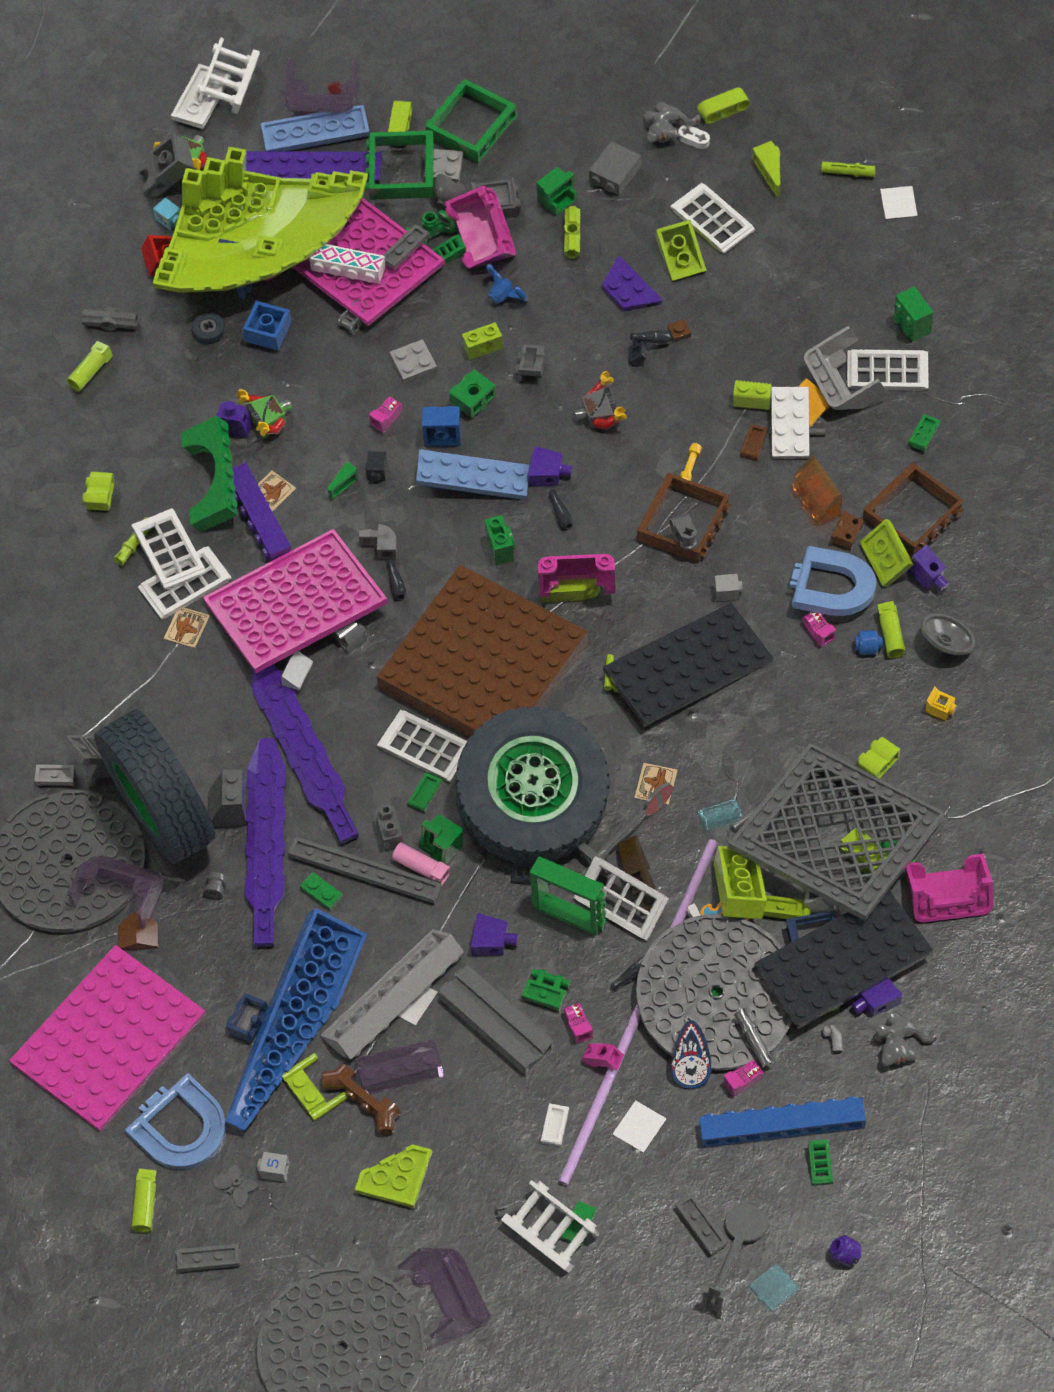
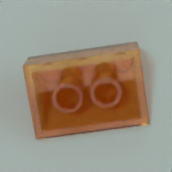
M813 455L794 474V483L792 485L795 492L802 496L804 505L806 507L809 506L813 518L816 521L818 520L823 526L841 517L843 496Z

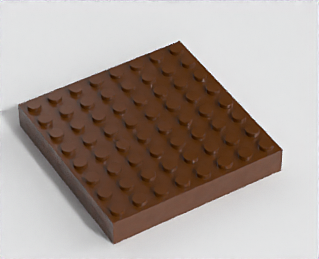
M459 565L377 675L378 688L470 737L473 736L472 734L479 727H482L484 722L488 719L492 720L493 716L501 712L503 714L504 711L513 708L517 710L518 707L526 706L527 708L535 706L541 709L588 644V631L480 574Z

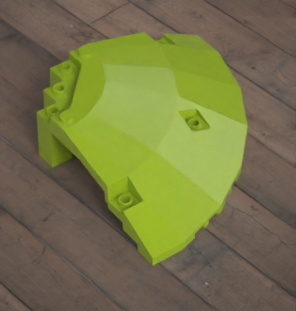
M234 147L228 148L225 160L207 157L204 171L186 168L182 180L181 210L169 248H165L159 268L156 270L153 288L179 293L230 290L269 279L311 257L340 233L363 198L368 174L350 170V174L333 171L332 175L315 172V174H312L311 179H296L246 171V150ZM219 239H224L239 243H218Z

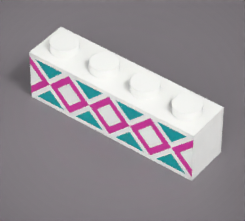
M327 244L310 257L311 270L364 280L370 283L379 284L386 268L385 256Z

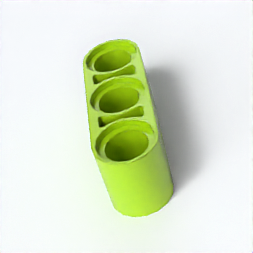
M735 88L701 102L697 109L704 121L710 124L745 110L749 107L750 100L742 88Z
M394 101L388 132L409 131L412 102Z

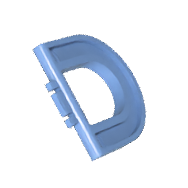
M808 546L803 563H795L789 586L790 588H796L791 605L796 609L833 616L857 613L866 608L874 598L876 590L875 574L866 562L854 555ZM811 567L845 574L855 583L852 591L841 595L805 589Z
M187 1073L169 1090L162 1086L159 1091L163 1095L156 1091L146 1100L145 1104L148 1108L142 1104L139 1109L143 1113L124 1130L155 1162L175 1170L192 1169L208 1162L220 1150L226 1135V1120L220 1104ZM177 1095L204 1122L201 1136L195 1142L186 1146H176L169 1143L148 1123Z

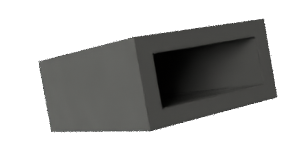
M611 141L590 168L589 181L594 185L607 189L611 193L620 195L640 169L641 155Z

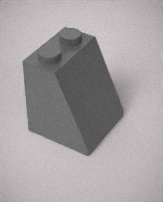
M242 769L222 770L208 791V815L214 827L247 826V789Z

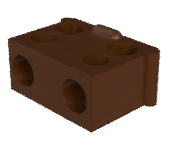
M843 511L832 533L830 543H835L851 550L863 527L864 520L847 513V511Z

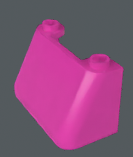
M481 186L445 202L446 214L449 218L451 217L456 220L462 240L466 246V252L462 258L465 267L474 269L516 255V249L501 205L493 189Z
M609 554L543 557L538 563L540 597H550L551 589L554 587L559 588L558 580L596 578V586L601 585L606 589V594H616L614 558Z
M984 854L967 857L964 861V869L926 874L924 866L919 862L909 863L905 868L915 919L919 922L985 915L993 909V881Z

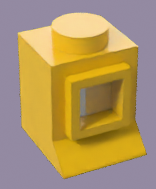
M934 686L926 701L925 712L946 721L949 715H953L956 710L955 698L939 691Z

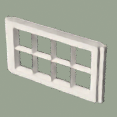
M703 183L670 206L673 212L683 221L691 219L693 229L722 254H725L755 231V228ZM704 193L711 201L701 207L694 200ZM692 202L699 209L689 216L682 209ZM715 202L722 209L712 216L705 209ZM703 212L709 219L699 225L692 218ZM726 212L732 219L722 225L715 218ZM736 220L743 228L733 234L726 227ZM714 221L720 228L710 235L703 227ZM724 230L731 237L721 244L714 236Z
M848 350L847 388L860 390L874 381V372H886V382H881L886 390H928V352H924V350ZM858 358H870V368H858ZM874 358H886V368H874ZM890 358H902V368H890ZM906 358H918V368H906ZM858 372H870V382H858ZM890 372H902V383L890 382ZM906 372L918 373V383H906Z
M173 508L132 524L133 531L165 590L206 573ZM171 520L176 529L163 534L158 525ZM155 526L159 536L146 540L142 531ZM178 532L182 542L169 546L165 537ZM162 539L166 548L153 553L149 543ZM185 545L189 554L176 559L172 549ZM168 551L173 561L159 565L155 556ZM191 557L196 567L182 571L178 562ZM175 564L179 573L166 578L162 569Z
M208 546L198 550L197 554L199 558L203 557L208 563L209 567L205 569L206 572L213 570L219 579L208 584L202 575L196 577L203 583L204 588L194 592L188 584L196 579L193 578L173 588L167 589L168 591L157 596L151 588L160 582L157 575L138 586V589L161 620L199 600L232 579ZM191 557L178 562L181 569L188 565L191 568L195 567ZM175 564L163 571L166 578L174 573H179ZM185 586L191 595L180 600L174 591ZM171 594L177 603L166 609L160 599Z
M400 710L377 744V747L446 782H451L456 774L460 754L467 741L406 711ZM406 720L417 725L410 736L399 732ZM420 728L432 732L425 743L414 739ZM397 734L408 739L401 751L390 746ZM435 734L446 739L439 751L428 746ZM411 742L422 746L415 758L404 753ZM449 742L460 746L454 757L443 753ZM425 749L436 753L430 765L419 760ZM440 756L451 760L444 772L433 767Z
M595 856L585 876L596 880L601 868L612 873L606 887L604 886V893L606 895L609 893L618 898L612 912L605 908L607 911L605 917L642 939L648 940L669 898ZM616 876L627 882L621 895L610 890ZM630 885L641 890L635 904L624 898ZM645 893L656 899L650 912L639 907ZM577 895L574 896L577 901L590 908L588 900ZM622 901L633 907L627 920L616 915ZM636 910L647 915L641 929L630 923Z

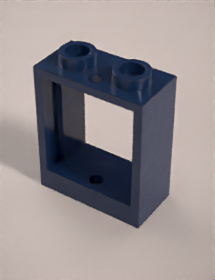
M834 911L786 919L789 942L791 943L799 939L797 930L819 927L835 919Z

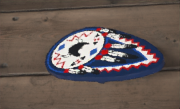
M689 1020L678 1034L672 1055L671 1072L673 1079L678 1085L693 1089L702 1086L708 1081L711 1076L712 1066L705 1035L694 1020Z

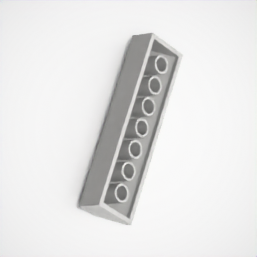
M432 929L320 1035L321 1038L341 1056L348 1059L357 1057L364 1046L373 1042L375 1036L380 1031L385 1030L394 1018L403 1013V1009L415 1002L422 991L430 988L432 982L437 977L442 976L451 964L456 963L464 951L451 934Z

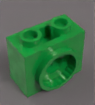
M473 370L466 374L460 383L451 388L449 392L450 403L459 407L462 412L472 418L478 412L485 409L487 404L496 396V385L476 370Z
M499 515L484 519L486 538L496 566L514 561L513 551H515V543L509 525L506 526L503 516Z

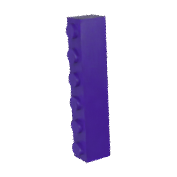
M247 463L232 468L236 488V501L241 505L239 508L243 517L247 516L248 518L247 524L250 530H254L256 533L254 536L257 544L263 546L262 552L265 559L269 558L271 562L292 551L285 534Z

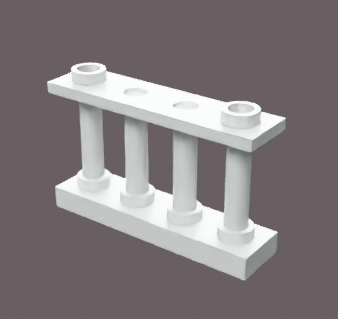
M220 38L219 43H215L212 53H214L204 83L199 84L197 93L200 94L198 101H202L204 94L230 102V105H233L231 112L238 115L260 52L253 49L251 56L239 54L223 48L224 39ZM222 54L244 62L247 68L239 69L217 61L218 56ZM216 67L236 74L242 78V81L237 83L212 74L213 69ZM209 80L235 89L237 95L231 96L208 88Z
M531 1180L529 1184L536 1188L516 1215L514 1214L511 1217L506 1213L501 1220L569 1273L574 1267L569 1263L570 1257L590 1231L598 1236L599 1232L595 1230L597 1225L588 1218L585 1221L555 1199L547 1192L549 1188L539 1181L536 1184ZM542 1194L551 1200V1203L532 1228L526 1229L522 1226L524 1222L522 1220ZM559 1206L568 1214L549 1239H545L543 1242L537 1238L539 1236L538 1232ZM574 1219L583 1225L582 1229L566 1250L558 1254L553 1250L556 1247L554 1246L571 1222Z

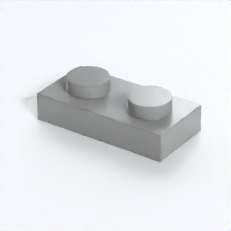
M36 765L35 785L74 786L75 765Z

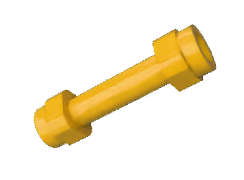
M697 443L691 444L689 458L685 470L681 472L680 477L691 481V472L696 458L701 454V445Z

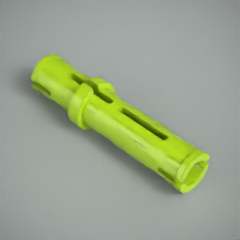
M822 161L821 173L875 177L876 167L860 165V163L846 164Z
M151 528L142 531L144 536H146ZM134 532L122 544L121 550L113 558L121 566L124 565L131 554L135 553L136 547L140 543Z

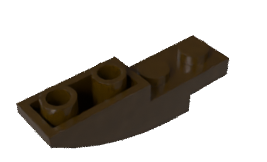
M637 835L618 843L625 873L656 890L649 873L651 871ZM630 885L633 895H636L638 898L641 890ZM645 893L640 902V907L650 912L656 899Z

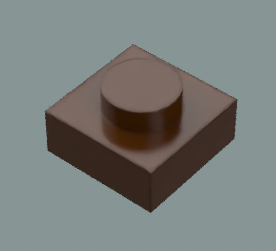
M684 319L667 325L674 343L691 337V331Z

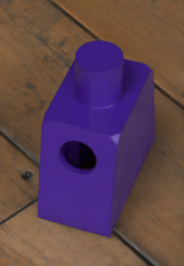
M233 401L222 402L216 416L227 422L229 427L228 435L249 438L253 421L247 408L236 405Z
M534 446L528 473L529 486L558 485L561 475H572L573 466L563 464V455L561 453Z
M927 545L912 556L911 561L913 565L907 571L924 587L930 589L933 585H936L942 591L949 585V582L943 577L946 567Z
M477 913L471 943L472 956L504 955L506 945L517 946L519 934L508 933V922Z
M888 978L856 996L858 1000L852 1004V1008L857 1014L867 1009L872 1016H876L900 1005L903 995Z

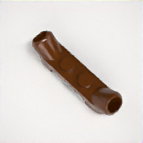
M341 1063L336 1070L324 1071L322 1073L323 1089H343L350 1100L358 1101L365 1112L373 1113L376 1116V1127L379 1134L390 1135L395 1131L394 1120L401 1114L399 1108L386 1097L381 1102L377 1101L355 1083L357 1081L356 1074L348 1066Z

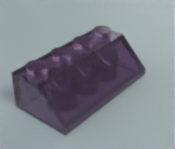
M434 1039L355 1059L362 1088L370 1095L443 1076L442 1065Z

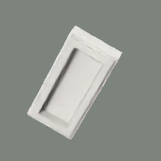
M554 1104L548 1105L541 1144L561 1147L569 1107Z

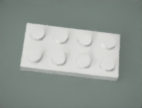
M198 65L171 114L172 120L204 129L219 101L218 98L204 94L202 101H198L200 94L197 93L199 84L204 83L209 70L208 66ZM213 69L212 74L228 80L231 79V73ZM210 80L207 85L208 88L222 93L226 86Z
M772 387V459L809 458V387Z

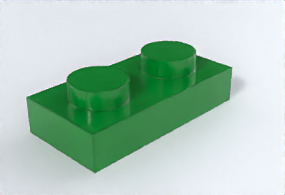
M313 872L300 885L302 891L329 911L343 898L341 892Z

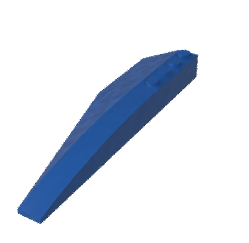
M317 908L307 913L256 1036L233 1098L226 1123L242 1131L247 1128L259 1112L261 1106L271 1096L270 1094L282 1081V1075L291 1069L309 1042L327 1021L329 1015L336 1009L366 939V933Z

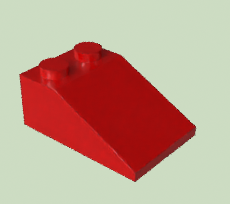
M147 236L141 251L149 276H155L165 248H169L172 236Z

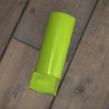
M97 341L92 346L91 352L67 378L68 385L78 392L81 391L102 365L113 357L110 347Z
M893 601L877 604L887 656L889 658L902 657L906 654L896 605H894Z
M139 1169V1172H137L131 1223L133 1231L150 1232L152 1230L156 1193V1170Z

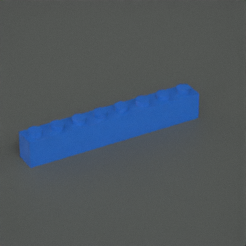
M854 1096L847 1097L845 1100L828 1099L820 1103L810 1101L804 1105L787 1104L779 1108L769 1106L762 1110L746 1109L744 1112L735 1113L734 1111H728L720 1115L705 1114L703 1117H699L703 1148L862 1129L866 1126L863 1099Z

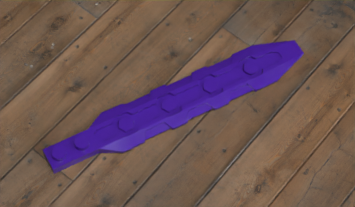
M274 665L258 673H255L251 667L253 694L261 710H264L276 739L280 741L291 768L295 770L309 803L326 814L341 845L359 837V833L344 806L345 786L338 773L334 771L322 742H319L311 727L312 723L308 715L304 713L296 698L294 689L282 686L281 676L283 673Z
M274 738L259 739L247 767L248 808L246 809V822L248 823V839L246 843L247 877L245 878V897L254 909V947L274 946L275 910L285 895V876H283L285 842L283 841V826L285 821L284 787H286V767Z

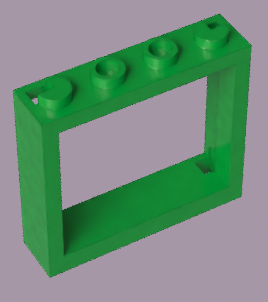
M464 79L461 84L456 86L451 96L446 98L441 108L439 107L436 110L435 115L426 122L425 128L426 131H433L434 141L454 151H463L465 157L479 163L517 117V105ZM466 94L502 111L475 146L439 128Z
M433 131L370 133V140H366L367 150H369V154H366V163L369 164V168H366L369 182L366 183V192L370 193V200L434 198ZM426 145V183L375 184L376 146Z
M539 856L530 871L533 908L597 936L598 932L604 929L607 921L605 919L607 911L605 910L606 902L604 898L606 894L604 893V884ZM548 883L590 902V911L549 894Z

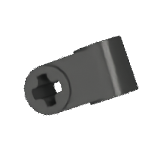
M347 309L340 315L337 326L344 327L349 330L350 334L354 335L363 322Z
M689 514L670 519L671 531L677 538L681 548L684 550L694 549L697 545L695 538L697 531Z

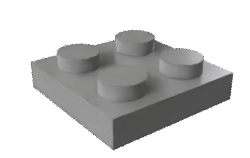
M434 149V180L438 174H443L451 177L452 181L459 182L464 156L463 151ZM426 166L424 171V181H426Z
M423 339L390 352V357L404 383L437 371V365Z

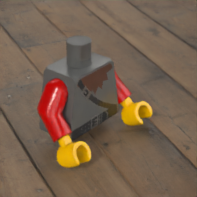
M604 371L600 376L602 381H599L582 398V408L574 410L576 421L587 419L591 428L596 427L607 430L619 424V419L621 421L626 420L627 415L624 414L626 412L624 408L616 407L609 386L606 387V384H612L614 379L610 376L609 372Z

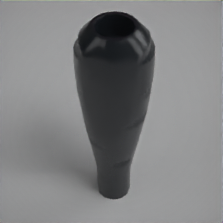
M666 330L631 333L630 340L664 345L672 341V334Z
M551 490L549 496L552 500L558 523L563 529H569L573 526V518L558 497L556 491Z
M389 559L387 565L389 568L391 593L395 599L401 600L407 594L405 584L395 566L394 560Z
M645 955L637 959L611 984L614 990L638 977Z

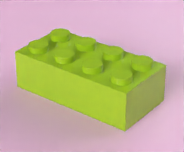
M718 846L714 860V869L723 916L762 919L767 899L760 865L729 849L728 846Z

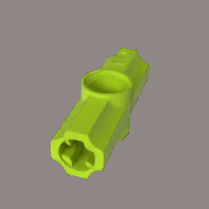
M569 206V208L565 209L564 255L569 257V259L580 256V209L576 208V206Z

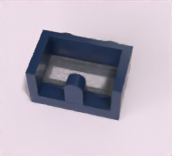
M245 993L243 998L237 1002L235 1012L227 1020L226 1027L229 1034L246 1040L252 1045L268 1009L266 1001Z

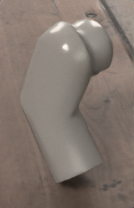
M834 1025L824 1026L823 1036H830L832 1038L833 1051H842L843 1044L840 1031Z

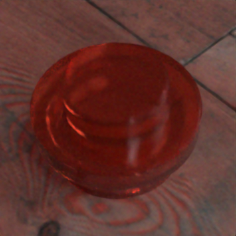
M336 80L327 86L328 94L336 95L342 91L341 88L344 85L339 80Z

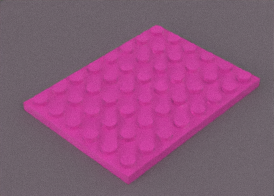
M362 198L340 233L326 244L383 255L407 231ZM422 244L396 270L385 264L386 268L379 284L311 270L310 257L292 268L346 310L349 309L350 313L355 317H359V320L369 326L442 267L445 261L425 244Z
M334 529L203 597L205 604L255 673L388 603L386 596Z
M115 945L15 1053L9 1062L98 1131H101L206 1015V1011Z

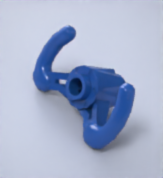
M491 264L487 265L486 270L494 278V286L489 290L490 293L488 294L493 301L499 304L507 297L517 298L522 302L528 301L527 295L520 287L516 286L513 290V284L507 278L502 279V276L494 270Z

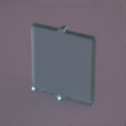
M778 1263L749 1285L759 1297L758 1300L762 1301L771 1312L800 1290L790 1278L791 1275L787 1274Z

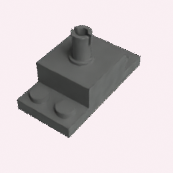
M65 735L64 744L87 772L84 778L85 783L94 786L98 778H111L99 754L94 736Z

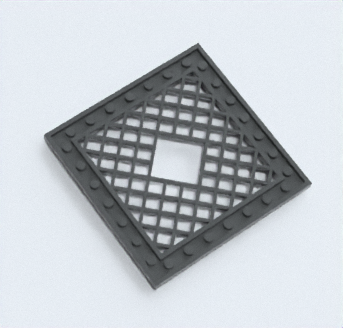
M810 743L731 839L728 848L865 921L944 819L945 812ZM824 772L826 778L816 779L814 773ZM841 781L843 787L833 788L831 782ZM827 782L829 789L820 790L818 784ZM814 784L816 790L806 792L804 785ZM848 790H858L859 796L850 797ZM835 792H845V798L836 799ZM831 793L833 799L823 800L821 794ZM818 795L819 801L809 802L808 796ZM804 797L806 803L796 804L794 798ZM874 798L876 804L867 805L865 799ZM861 800L863 806L853 807L852 801ZM848 802L849 808L840 809L838 803ZM834 804L836 810L826 811L825 805ZM821 805L823 812L813 813L811 807ZM891 807L893 813L884 814L882 808ZM799 808H808L809 814L799 815ZM794 809L796 816L786 817L784 810ZM878 809L880 815L870 816L869 810ZM865 811L866 817L857 818L855 812ZM851 813L860 841L823 846L815 817ZM908 816L910 822L901 823L899 817ZM811 818L812 825H802L801 819ZM895 818L897 824L887 825L886 819ZM882 819L884 826H873L872 821ZM787 821H798V827L789 828ZM868 821L870 828L860 829L859 822ZM784 822L785 828L775 829L774 823ZM771 825L772 830L766 831ZM910 827L904 834L903 828ZM899 828L901 835L891 836L889 830ZM804 830H815L816 835L806 837ZM801 831L802 837L792 838L791 832ZM876 831H886L887 837L877 838ZM872 832L874 839L864 840L862 833ZM787 833L789 839L779 840L777 834ZM774 835L775 841L765 842L764 836ZM818 840L819 846L809 847L808 841ZM893 840H900L897 843V845L894 846ZM889 841L891 848L881 849L879 842ZM804 842L806 848L796 849L794 843ZM875 843L877 850L867 851L866 844ZM791 844L792 850L782 851L781 845ZM776 845H777L778 851L775 850L774 848L770 847V846H776ZM862 845L863 851L854 853L852 846ZM848 847L850 853L840 855L838 848ZM835 849L836 855L826 856L825 850ZM821 851L823 857L813 858L811 852ZM890 852L887 858L884 859L883 853ZM808 853L809 859L799 860L798 854ZM793 854H794L795 860L792 859L791 857L787 856V855H793ZM879 854L881 860L871 862L869 855ZM865 856L867 862L857 864L856 857ZM852 858L853 864L844 866L842 859ZM838 860L840 866L830 868L828 861ZM825 862L826 868L816 869L815 863ZM804 864H811L812 869ZM880 865L877 871L874 872L873 866ZM869 867L871 873L861 875L859 868ZM855 869L857 875L847 877L845 870ZM842 871L843 877L833 878L832 872ZM821 873H828L829 878ZM870 878L866 885H864L863 879ZM859 880L861 886L851 888L849 881ZM839 882H845L847 887L839 884Z

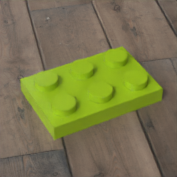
M885 519L860 541L884 587L891 585L913 565L890 520Z

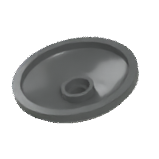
M934 613L927 615L922 621L921 630L924 637L939 651L950 655H965L973 650L976 642L973 633L956 618Z

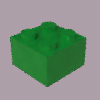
M915 286L895 296L893 318L897 324L901 325L905 336L914 342L931 334L933 311Z

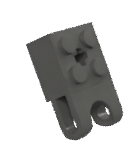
M172 133L150 151V156L139 164V174L148 178L142 186L143 195L151 199L157 198L184 176L186 168H194L187 140Z

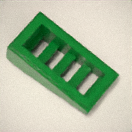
M458 234L432 250L447 263L464 256L466 246Z
M349 461L345 463L327 488L328 497L331 501L359 479L357 468Z
M829 1140L808 1141L812 1185L833 1184ZM826 1156V1159L814 1160V1157ZM818 1165H827V1167L815 1168ZM828 1173V1176L816 1177V1174Z

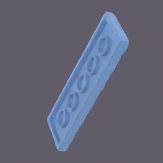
M364 105L261 123L266 152H284L370 136Z
M420 449L416 484L526 500L529 465Z

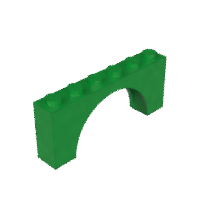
M214 416L181 432L183 449L192 455L210 452L215 460V476L209 491L197 505L189 509L190 524L201 532L237 515L236 488L233 480L234 472L228 436L229 427L227 422L218 416Z

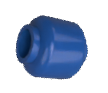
M875 630L860 631L855 636V650L859 651L861 655H876L879 652V648H883L882 637H879L878 632Z

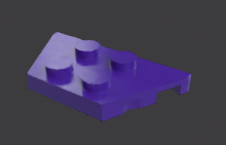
M620 256L617 257L602 283V290L624 312L635 308H646V305L657 303V306L663 304V299Z

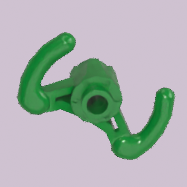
M439 210L438 214L445 218L449 224L440 221L438 215L434 212H426L422 216V228L429 232L428 239L442 232L450 234L456 232L458 228L456 221L451 217L449 218L446 211ZM410 227L405 228L407 232L411 229Z

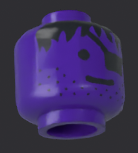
M845 1235L839 1236L832 1241L830 1251L835 1261L845 1266H852L860 1260L861 1245L859 1242Z

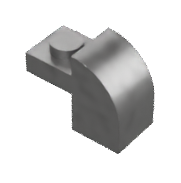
M378 524V530H359L360 547H377L378 559L397 560L396 535L390 527Z

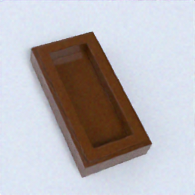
M750 424L740 457L758 461L768 428Z

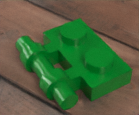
M533 968L531 976L537 978V980L528 978L521 995L522 999L560 1011L566 996V990L560 988L562 986L569 988L571 980L564 979V976L559 974L555 976L547 973L546 970ZM544 981H548V982L554 983V985L551 986V985L545 984V983H543V982H544Z

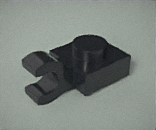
M632 340L633 346L629 348V363L635 366L647 359V342Z

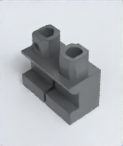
M386 805L375 810L384 849L385 852L395 850L400 842H404L395 807Z

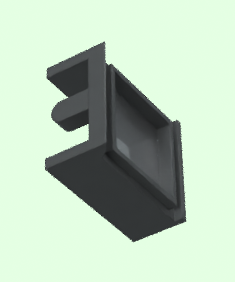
M513 178L479 184L471 182L472 190L485 186L495 191L505 218L518 216L521 202L520 198H516V195H519L518 184H514Z

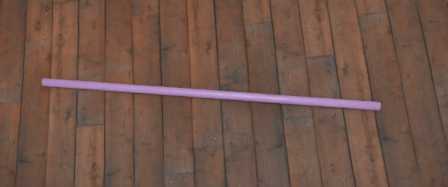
M708 840L671 924V928L685 920L687 906L692 904L718 843L715 840ZM637 1004L617 1047L624 1056L641 1020ZM608 1068L558 1181L563 1186H568L618 1070L614 1071Z

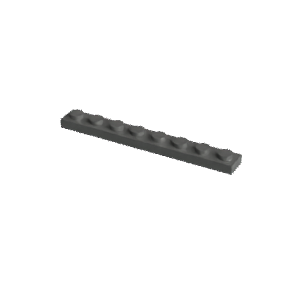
M295 837L288 852L289 857L431 903H435L442 887L441 883L299 837Z

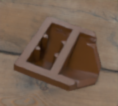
M142 912L131 913L118 925V947L124 951L158 948V922Z

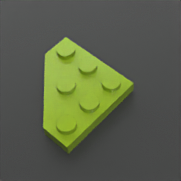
M412 1144L405 1148L404 1151L379 1161V1164L371 1168L368 1167L362 1170L355 1187V1193L415 1208L433 1153L432 1149Z

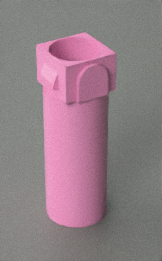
M402 842L397 845L393 852L392 859L432 881L441 883V886L450 875L448 865L440 861L438 862Z

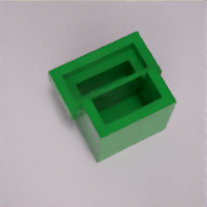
M556 167L536 182L537 200L556 216L577 201V191L572 188L575 186L574 174L570 171L564 173Z
M437 814L431 822L428 820L423 822L419 848L431 854L432 859L447 865L462 848L464 829Z

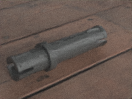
M746 1008L734 1013L741 1025V1032L748 1038L762 1067L764 1068L774 1063L772 1056L756 1029V1023H753Z

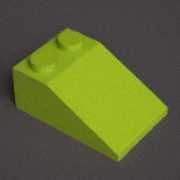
M691 219L656 230L655 236L672 281L706 271Z

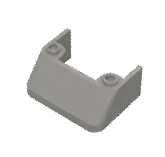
M849 326L812 347L804 355V360L826 401L835 410L862 409L888 393L879 379L874 380L853 394L849 392L837 370L846 361V354L843 350L859 341Z

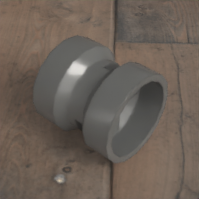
M210 872L207 877L208 884L204 888V893L212 898H222L224 894L223 886L227 883V877L219 872Z

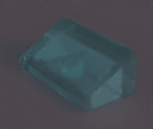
M735 799L698 810L706 831L734 823L742 817L741 809Z

